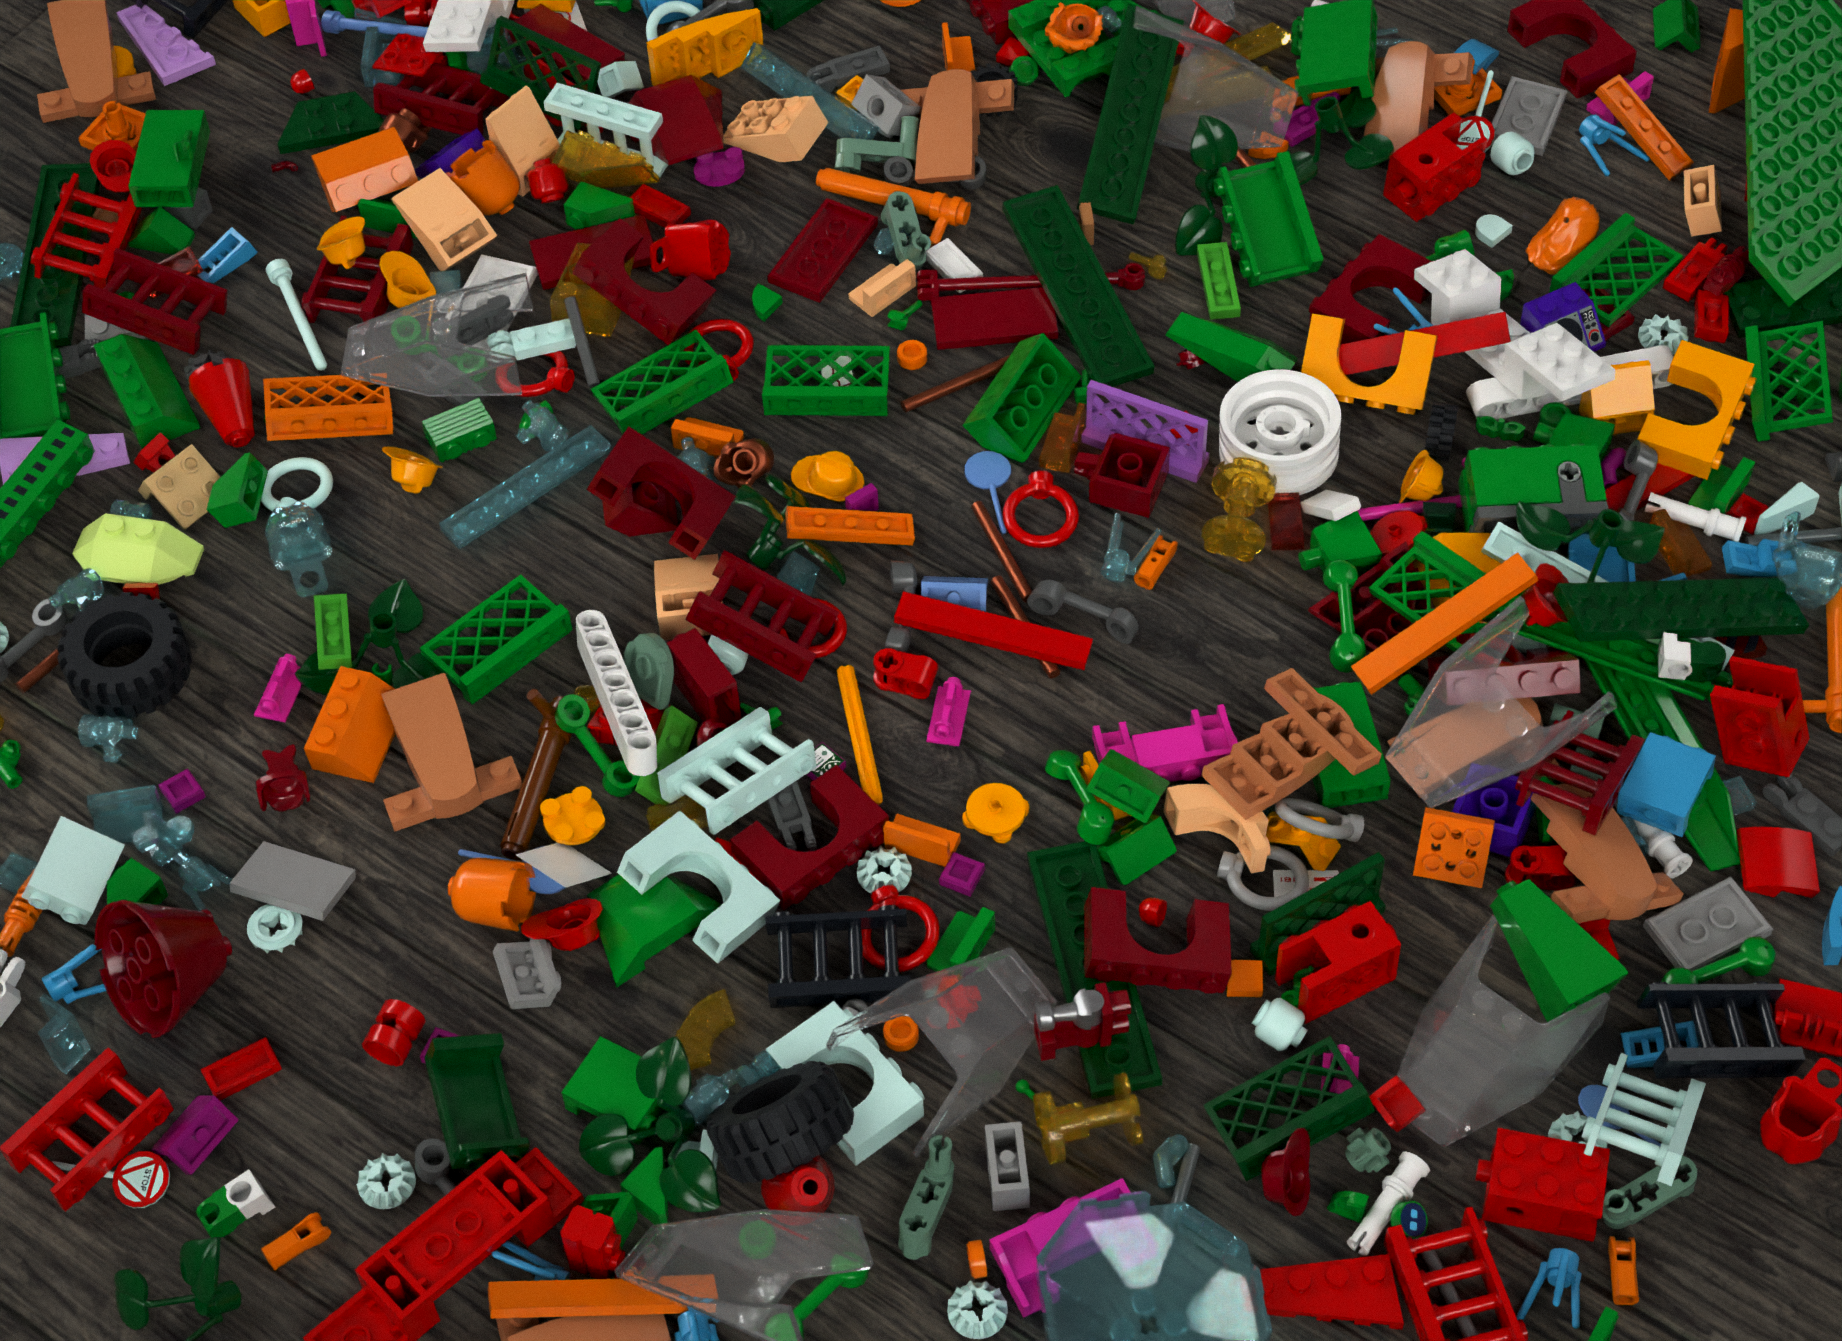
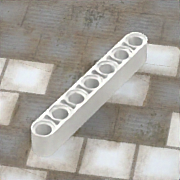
M1661 345L1601 357L1609 365L1649 360L1653 389L1673 384L1667 382L1670 365L1674 358L1668 346ZM1495 377L1476 381L1466 391L1476 419L1481 416H1491L1495 420L1539 412L1544 405L1551 402L1561 403L1565 406L1580 404L1582 395L1581 393L1561 401L1549 390H1545L1521 400Z
M582 611L576 617L577 647L628 771L634 775L646 776L652 774L657 769L656 736L608 622L600 611Z

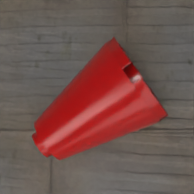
M225 358L222 359L224 364L213 366L212 361L197 368L189 376L190 392L225 444L237 448L243 447L255 435L249 369L246 363L239 359Z
M819 1155L814 1157L812 1161L805 1165L802 1164L788 1173H781L775 1178L768 1180L762 1179L761 1194L766 1207L776 1217L790 1223H806L818 1218L829 1207L834 1195V1177L827 1162ZM807 1181L808 1190L805 1193L803 1190V1185Z

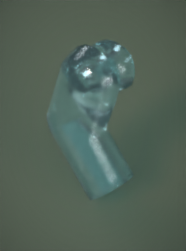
M1103 6L1097 10L1099 15H1103L1101 20L1104 28H1108L1110 32H1116L1121 27L1122 20L1117 17V13L1111 7Z
M889 228L880 230L874 241L875 250L882 255L890 253L893 248ZM905 229L901 230L900 233H905L907 238L910 237V233H906Z

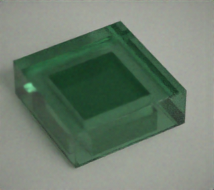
M1423 502L1421 516L1425 517L1428 523L1425 531L1452 532L1456 514V503Z

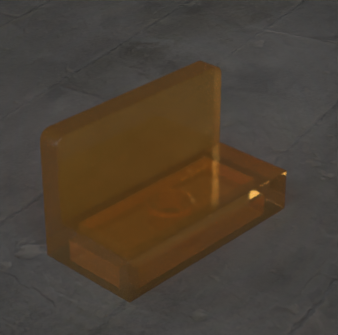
M1078 403L1074 416L1054 413L1039 457V467L1070 473L1085 427V403Z
M1665 509L1653 512L1650 524L1665 527L1659 551L1673 574L1685 573L1689 577L1711 570L1712 562L1690 526L1676 520L1672 521Z

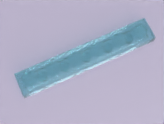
M753 42L741 68L784 98L813 96L828 121L826 128L840 138L873 140L879 129L877 125L760 43Z
M592 425L588 426L440 522L441 532L459 550L610 452V442Z

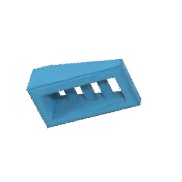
M231 227L197 260L201 269L191 267L190 269L201 280L213 284L250 260L258 252L248 240ZM219 260L220 263L215 265L214 263ZM208 266L212 269L209 273L204 271Z
M1693 1021L1676 1023L1679 1041H1686L1687 1043L1685 1048H1699ZM1660 1026L1621 1033L1624 1053L1628 1055L1626 1060L1627 1068L1653 1067L1665 1049ZM1649 1042H1656L1658 1052L1651 1053ZM1634 1043L1642 1044L1643 1055L1636 1056Z

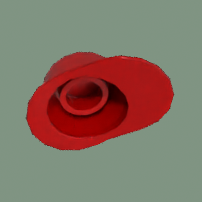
M1191 0L1196 5L1190 23V33L1199 45L1212 52H1218L1233 34L1241 35L1232 27L1211 16L1197 2Z
M109 140L97 145L91 152L89 162L100 183L107 190L113 192L130 191L128 185L136 151L128 143L121 140Z
M1547 563L1540 564L1535 570L1539 581L1528 587L1521 596L1522 606L1526 611L1525 623L1528 626L1537 623L1542 627H1550L1560 621L1568 622L1553 591L1558 583L1569 582L1562 572L1553 565Z
M586 898L576 900L559 908L541 912L524 921L521 926L522 934L532 939H548L553 947L563 951H572L584 947L599 937L600 933L596 919L603 910L602 904L597 899Z

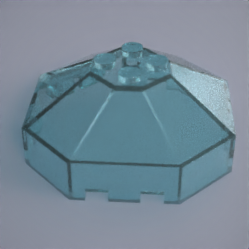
M1146 1191L1119 1194L1118 1199L1098 1202L1096 1197L1081 1199L1036 1257L1035 1275L1047 1341H1270L1272 1325L1270 1316L1267 1315L1265 1292L1260 1269L1256 1265L1251 1264L1247 1243L1186 1202L1150 1206L1151 1194ZM1151 1317L1157 1320L1155 1327L1159 1331L1157 1333L1149 1331L1147 1334H1143L1141 1332L1142 1324L1139 1321L1141 1319L1148 1321Z

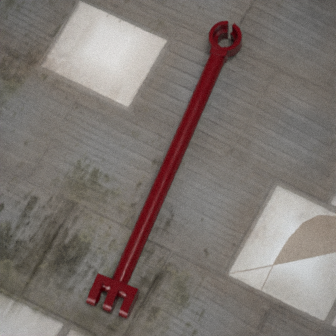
M1129 263L1125 268L1118 269V272H1105L1110 284H1118V287L1123 286L1128 290H1138L1145 283V271L1138 263ZM920 270L916 273L918 299L922 301L939 297V291L1042 287L1037 275L938 279L937 270Z

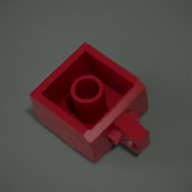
M1114 433L1109 435L1102 454L1095 455L1079 452L1074 463V472L1090 480L1089 502L1150 518L1169 472L1170 447Z

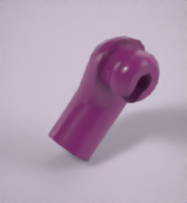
M1623 448L1612 449L1600 462L1605 490L1618 483L1616 469L1618 467L1624 468V459L1627 453Z

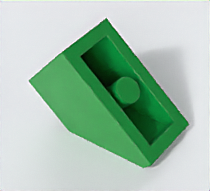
M582 181L564 203L567 225L576 230L616 221L619 218L625 219L635 216L632 198Z
M250 452L245 453L213 484L206 510L224 528L255 521L268 470Z
M132 857L123 866L118 867L107 881V904L118 900H127L160 905L169 896L161 877Z

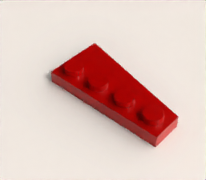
M1389 1254L1240 1272L1246 1313L1295 1318L1296 1315L1316 1317V1320L1331 1322L1332 1319L1354 1321L1355 1325L1370 1326L1371 1323L1389 1325L1391 1329L1403 1330L1404 1322Z

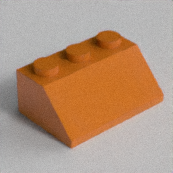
M1729 9L1713 78L1708 112L1713 114L1745 99L1743 10Z
M395 127L311 155L332 212H338L358 205L360 199L372 200L412 186L418 182L410 156Z
M340 666L304 746V751L311 768L374 783L395 735L392 721L381 694L395 688L370 672Z

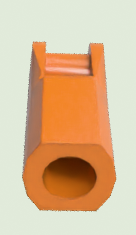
M1157 535L1147 556L1134 575V581L1138 586L1148 590L1153 589L1163 570L1174 557L1178 542L1172 541L1170 543L1163 540V536Z
M319 1213L309 1214L292 1229L261 1248L263 1255L274 1271L304 1251L323 1243L330 1237L331 1230L327 1226L323 1227L321 1224L322 1217ZM307 1232L310 1233L308 1236L301 1240V1236H303Z
M1609 1236L1608 1255L1611 1269L1613 1303L1616 1305L1637 1304L1639 1302L1635 1238L1629 1237L1628 1241L1615 1240L1614 1236ZM1617 1255L1628 1256V1261L1617 1260Z

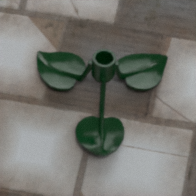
M1358 86L1340 104L1337 98L1332 96L1322 98L1315 104L1319 120L1314 123L1316 127L1314 156L1309 152L1299 151L1290 154L1299 184L1302 185L1313 179L1318 173V167L1315 163L1320 158L1322 129L1328 133H1335L1342 129L1353 146L1345 154L1346 164L1353 169L1361 170L1376 166L1385 161L1389 156H1392L1395 150L1391 140L1384 135L1368 134L1357 142L1348 130V127L1358 128L1367 124L1375 117L1377 112L1376 105L1370 98L1362 99Z
M1200 115L1198 126L1191 141L1190 153L1193 162L1198 167L1205 169L1196 176L1195 186L1198 191L1202 192L1201 197L1205 199L1209 210L1202 204H1196L1184 213L1177 230L1175 243L1176 254L1180 256L1197 255L1198 244L1220 243L1223 234L1221 221L1213 217L1216 210L1210 196L1217 197L1213 181L1217 176L1219 168L1222 167V163L1230 162L1235 158L1238 142L1235 133L1227 124L1207 115Z
M768 474L766 476L767 483L777 493L787 499V504L780 514L763 495L749 485H742L736 493L735 504L749 506L768 517L760 537L746 553L752 562L766 570L776 557L782 560L788 553L803 547L827 565L839 577L842 586H844L846 576L842 564L830 551L815 541L801 539L782 550L781 546L784 542L775 533L785 519L787 506L795 504L797 507L810 508L808 501L802 494L788 486L778 477Z
M1521 501L1516 506V522L1522 536L1531 545L1539 549L1555 551L1559 548L1561 541L1569 543L1589 531L1591 543L1600 549L1587 583L1594 582L1608 546L1616 547L1618 554L1629 562L1637 564L1648 563L1657 554L1665 531V527L1624 520L1618 512L1605 509L1599 513L1595 522L1588 520L1583 527L1568 535L1570 533V524L1567 518L1559 511L1541 505H1528Z
M400 580L385 589L371 603L368 610L370 633L364 635V641L355 659L352 661V669H354L361 661L370 642L379 648L392 646L398 662L402 666L394 672L392 677L395 689L442 674L421 653L413 655L408 663L403 658L399 647V640L397 639V632L407 633L417 628L423 619V607L407 580ZM316 651L295 672V676L309 690L322 695H328L339 669L319 670L318 654Z
M672 1037L647 1051L640 1058L636 1067V1081L640 1091L648 1098H658L657 1105L669 1113L663 1114L658 1118L655 1128L630 1135L628 1123L623 1116L618 1114L601 1115L592 1120L584 1129L579 1142V1152L581 1157L596 1171L604 1175L615 1176L629 1170L634 1162L635 1149L631 1141L656 1134L665 1142L676 1141L668 1157V1162L671 1166L664 1169L660 1174L659 1183L666 1199L677 1208L690 1212L711 1211L721 1207L717 1175L713 1163L705 1153L699 1150L687 1149L679 1153L682 1145L687 1143V1137L694 1131L695 1120L689 1111L680 1109L678 1106L687 1099L690 1093L691 1071L681 1041L678 1037Z
M221 1238L192 1239L185 1242L181 1247V1274L184 1281L192 1286V1295L149 1300L147 1299L148 1284L141 1273L130 1268L116 1272L114 1276V1284L116 1286L115 1298L117 1309L123 1322L133 1330L143 1329L149 1320L148 1307L154 1308L194 1302L197 1312L201 1316L210 1318V1320L186 1339V1341H196L213 1325L223 1321L222 1314L238 1309L241 1305V1293L236 1283L229 1280L218 1284Z

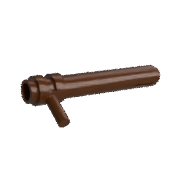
M537 689L530 690L526 697L543 715L538 729L539 739L500 844L502 848L501 853L512 860H519L520 858L516 854L526 852L540 815V805L547 796L563 748L569 743L572 733L563 731L555 720V711L563 696H557L549 703Z

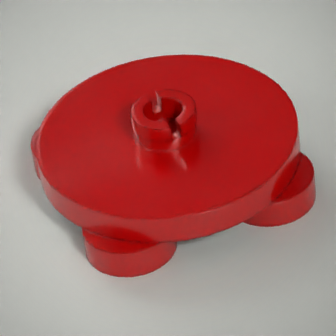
M1397 511L1380 519L1374 525L1370 534L1379 547L1382 557H1384L1405 541L1410 550L1414 546L1413 538L1421 531L1425 532L1428 523L1425 517L1419 516L1414 512Z

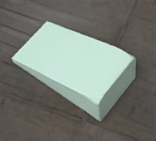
M1798 482L1759 516L1754 535L1770 534L1809 517L1816 509L1819 494L1803 482Z

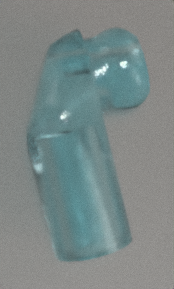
M1175 1134L1172 1137H1168L1153 1154L1157 1183L1161 1188H1168L1176 1184L1173 1166L1184 1156L1189 1147V1143L1183 1135Z

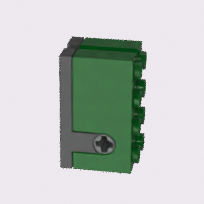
M1576 443L1570 446L1555 447L1546 444L1531 448H1522L1520 446H1510L1506 449L1476 448L1468 451L1464 463L1465 469L1462 470L1458 481L1465 533H1492L1498 522L1521 533L1516 522V506L1519 501L1528 505L1546 506L1562 513L1570 524V533L1568 535L1583 527L1588 520L1595 522L1599 513L1602 510L1608 509L1597 445ZM1561 541L1560 545H1568V543Z

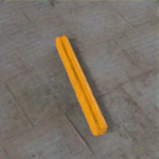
M851 665L840 666L837 669V678L861 787L876 804L880 805L883 802V795L855 670Z

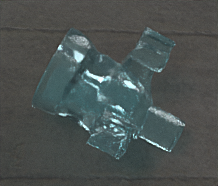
M531 400L522 406V409L531 418L530 426L527 429H519L518 435H515L522 444L528 443L537 436L540 439L542 448L545 451H551L563 444L568 438L570 431L558 422L556 416L550 413L547 407H542L539 403L534 404Z
M686 437L682 439L683 451L677 458L713 481L709 470L714 469L715 456L696 448L693 438Z
M86 568L76 577L68 578L64 584L59 585L56 589V594L49 597V602L54 608H58L65 603L77 604L79 609L76 613L79 610L83 612L87 609L86 605L89 603V599L97 600L103 597V582L96 571Z
M84 714L79 722L78 736L81 745L84 747L103 745L104 761L117 763V758H120L121 753L115 749L116 743L121 738L135 740L138 736V728L133 726V721L129 718H122L120 716L113 718L109 716L98 717L93 714Z
M732 1069L721 1077L706 1073L696 1080L697 1085L690 1090L682 1106L692 1114L696 1124L700 1125L705 1121L708 1114L726 1102V1099L729 1098L728 1089L740 1081V1079Z

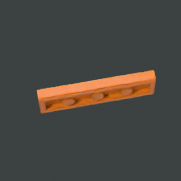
M1620 74L1597 88L1595 91L1596 95L1669 181L1691 167L1694 163L1693 160Z
M787 506L785 512L787 538L911 546H913L915 540L913 517L909 513Z

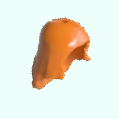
M1059 2V7L1054 9L1050 16V22L1045 27V36L1049 37L1053 47H1059L1068 54L1078 50L1085 51L1087 48L1093 47L1095 42L1099 40L1101 30H1103V22L1101 20L1103 15H1099L1095 9L1084 4L1065 6ZM1079 25H1083L1082 30H1079Z
M1578 197L1564 199L1548 223L1531 239L1526 248L1528 262L1533 263L1539 270L1545 271L1550 275L1560 271L1595 240L1599 230L1600 217L1594 204H1590L1589 201Z

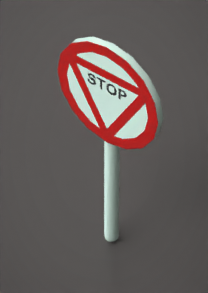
M1492 70L1488 71L1476 115L1462 119L1457 146L1462 150L1485 136L1488 139L1486 152L1495 140V130L1492 123L1486 118L1481 117L1494 74Z
M138 1151L123 1159L118 1164L115 1172L109 1171L103 1177L113 1179L112 1186L115 1196L124 1205L132 1208H146L155 1204L164 1196L169 1186L170 1171L167 1163L159 1155L150 1151ZM52 1161L61 1170L70 1171L76 1166L74 1164Z

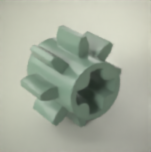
M1359 1127L1346 1137L1350 1144L1345 1150V1155L1349 1163L1360 1172L1366 1170L1368 1173L1374 1170L1377 1173L1390 1163L1386 1155L1389 1154L1391 1145L1387 1137L1379 1129L1372 1128L1370 1130L1369 1127L1365 1129Z

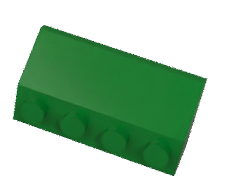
M1044 333L1021 340L962 426L983 448L1023 463L1027 460L1082 376Z
M120 334L93 345L101 368L141 449L160 432L168 440H172L200 428L199 422L157 342Z

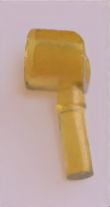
M1131 252L1129 255V259L1148 266V273L1153 278L1162 279L1165 276L1167 267L1164 266L1166 259L1163 255H1155L1153 259Z

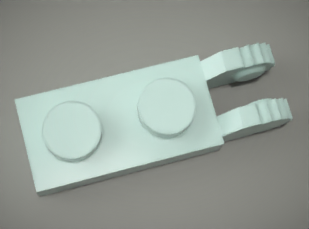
M569 318L510 331V333L501 330L488 335L487 344L491 348L490 357L494 362L522 360L575 348L576 346Z

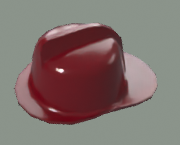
M1297 1128L1291 1134L1286 1148L1271 1152L1265 1158L1261 1168L1265 1198L1268 1201L1284 1205L1292 1216H1300L1305 1211L1309 1201L1310 1138L1305 1128Z

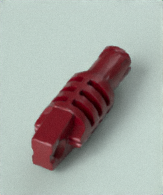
M1739 246L1732 254L1723 256L1709 271L1703 289L1712 292L1716 296H1720L1731 289L1745 273V266L1750 263L1749 249L1743 252L1745 247Z

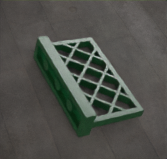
M500 16L496 20L488 66L481 73L480 83L509 97L516 94L524 86H528L542 112L561 121V115L545 111L544 100L552 90L546 79L554 76L557 83L567 85L561 72L569 69L577 83L570 87H579L581 90L595 94L601 63ZM504 28L512 31L517 42L508 44L503 35ZM529 40L536 42L542 53L533 56L526 42ZM518 45L527 59L521 63H518L511 48ZM554 52L561 54L567 65L558 68L551 54ZM500 53H505L512 67L507 68L497 63ZM542 57L545 58L552 71L543 75L536 60ZM529 64L536 79L532 80L526 77L521 67ZM582 64L591 69L589 79L583 80L576 67L577 65ZM573 119L574 128L578 130L587 124L586 122Z
M1379 852L1262 916L1260 937L1257 941L1251 943L1250 952L1257 960H1262V966L1269 976L1276 974L1278 947L1289 936H1299L1311 930L1315 924L1322 920L1330 921L1342 915L1347 908L1353 905L1360 906L1371 901L1380 915L1385 912L1386 905L1379 897L1385 859Z
M1331 1036L1203 1105L1246 1181L1261 1174L1265 1158L1273 1151L1285 1149L1291 1134L1297 1128H1305L1308 1131L1311 1147L1375 1112L1368 1092L1363 1084L1358 1081ZM1330 1050L1333 1055L1330 1068L1313 1066L1317 1056ZM1291 1070L1302 1072L1298 1086L1281 1083L1284 1074ZM1310 1074L1326 1077L1322 1091L1305 1088ZM1334 1078L1347 1080L1352 1085L1351 1088L1340 1094L1330 1092ZM1258 1088L1270 1089L1266 1103L1250 1101L1252 1092ZM1278 1091L1294 1094L1290 1108L1273 1105ZM1302 1096L1319 1099L1316 1107L1311 1110H1297ZM1227 1105L1238 1107L1234 1121L1219 1118L1216 1111ZM1246 1108L1263 1111L1258 1125L1241 1123ZM1270 1113L1287 1116L1284 1124L1278 1128L1265 1127ZM1225 1128H1229V1129H1230L1229 1134L1227 1133V1131H1226ZM1238 1130L1254 1133L1252 1142L1239 1149L1236 1148L1234 1141Z

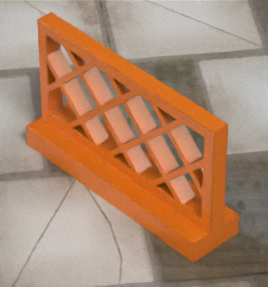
M388 372L263 379L267 441L393 434ZM369 384H382L374 391L366 387ZM337 386L349 387L344 392L335 389ZM315 387L318 390L310 394L304 389ZM270 389H285L287 391L282 395H278L270 391ZM358 392L366 396L360 401L352 398ZM326 394L334 397V399L328 403L321 400L320 398H322ZM294 396L303 399L298 404L289 401Z

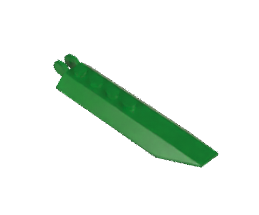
M1524 608V616L1515 625L1509 622L1503 628L1512 633L1702 701L1707 698L1711 703L1710 693L1715 685L1732 688L1733 686L1732 675L1722 670L1720 676L1713 681L1659 678L1658 648L1661 639L1580 642L1569 621H1560L1550 627H1542L1537 623L1528 626L1525 623L1526 611ZM1492 612L1483 618L1482 621L1492 623L1500 616ZM1677 638V641L1701 644L1689 638Z
M1583 658L1628 740L1632 735L1647 739L1649 733L1652 732L1660 736L1671 737L1677 742L1694 748L1704 749L1669 688ZM1715 767L1711 779L1706 780L1689 814L1688 826L1684 833L1710 872L1740 864L1738 839L1730 793Z

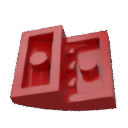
M1744 827L1736 831L1745 891L1775 897L1781 891L1809 898H1813L1820 892L1811 832L1780 827Z

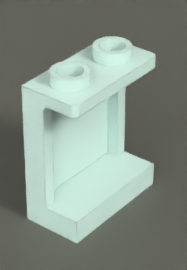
M61 816L22 894V898L28 900L29 904L41 910L48 909L60 914L61 918L69 923L86 925L97 906L125 844Z

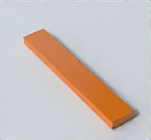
M1517 552L1353 664L1351 668L1372 695L1539 580Z
M714 1276L497 1281L488 1283L490 1319L682 1314L693 1309L704 1310L706 1313H717L719 1305Z

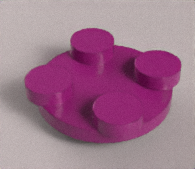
M731 147L725 152H710L696 157L697 162L694 166L695 179L703 185L713 187L724 186L737 181L745 172L742 150L738 147Z

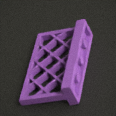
M1090 380L1087 385L1086 428L1082 433V443L1103 450L1109 435L1119 433L1170 447L1168 473L1195 483L1198 482L1209 462L1210 453L1206 452L1208 420ZM1096 394L1105 396L1110 402L1104 403ZM1126 404L1134 406L1139 412L1133 413ZM1116 408L1123 415V418L1119 419L1111 410ZM1155 415L1164 417L1168 422L1163 424ZM1145 418L1152 425V428L1148 429L1140 420ZM1184 425L1197 428L1198 432L1192 434ZM1175 429L1182 437L1176 439L1169 430Z

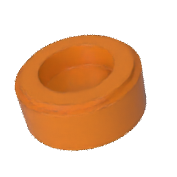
M917 340L904 341L897 348L898 364L907 370H916L923 367L927 362L926 346Z
M903 1014L889 1018L883 1027L885 1044L897 1052L912 1049L919 1039V1029L916 1021L912 1017Z
M981 1239L968 1241L966 1248L971 1276L974 1279L987 1277L986 1260Z

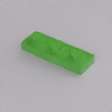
M1227 242L1198 244L1197 257L1210 320L1240 317L1241 307Z
M347 593L315 595L314 607L319 670L339 669L340 666L352 668Z
M674 706L664 710L655 734L657 769L652 774L640 776L635 789L637 793L661 808L669 803L661 797L657 773L687 754L698 724L697 721Z

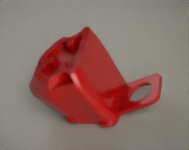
M713 219L695 223L668 224L665 228V237L650 244L652 271L659 272L668 267L669 273L673 276L687 278L693 272L704 281L716 279V275L726 271L730 261L731 251L728 246V230L719 221ZM659 247L663 250V260L660 264L656 259V252Z
M1820 1058L1803 1080L1796 1076H1789L1783 1080V1085L1775 1094L1770 1107L1760 1120L1761 1139L1763 1146L1767 1150L1778 1154L1788 1164L1807 1163L1821 1157L1824 1150L1836 1140L1839 1133L1842 1107L1835 1101L1842 1093V1067L1828 1058ZM1822 1070H1830L1838 1076L1839 1084L1833 1088L1824 1087L1819 1083L1817 1075Z

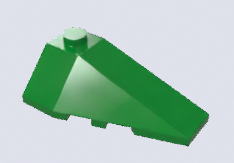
M1184 312L1179 314L1166 333L1167 337L1236 382L1262 371L1291 370L1298 360L1296 356L1272 341Z

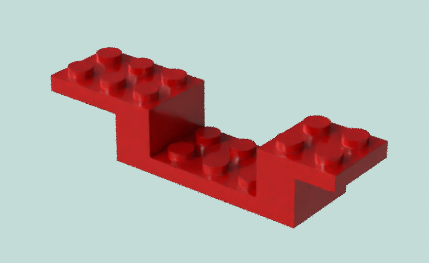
M537 1147L533 1148L516 1163L502 1150L499 1151L354 1269L362 1289L307 1333L303 1340H418L440 1321L434 1304L437 1298L513 1235H516L528 1248L568 1215L573 1207L580 1205L584 1201L583 1194Z

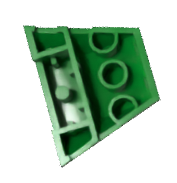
M619 874L587 894V898L597 899L602 904L603 910L596 920L616 987H619L645 970L644 962L699 927L703 919L722 905L671 874L665 876L642 895Z

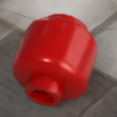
M550 158L534 162V168L526 174L532 197L541 200L542 204L563 199V193L569 189L563 166L560 163H551Z

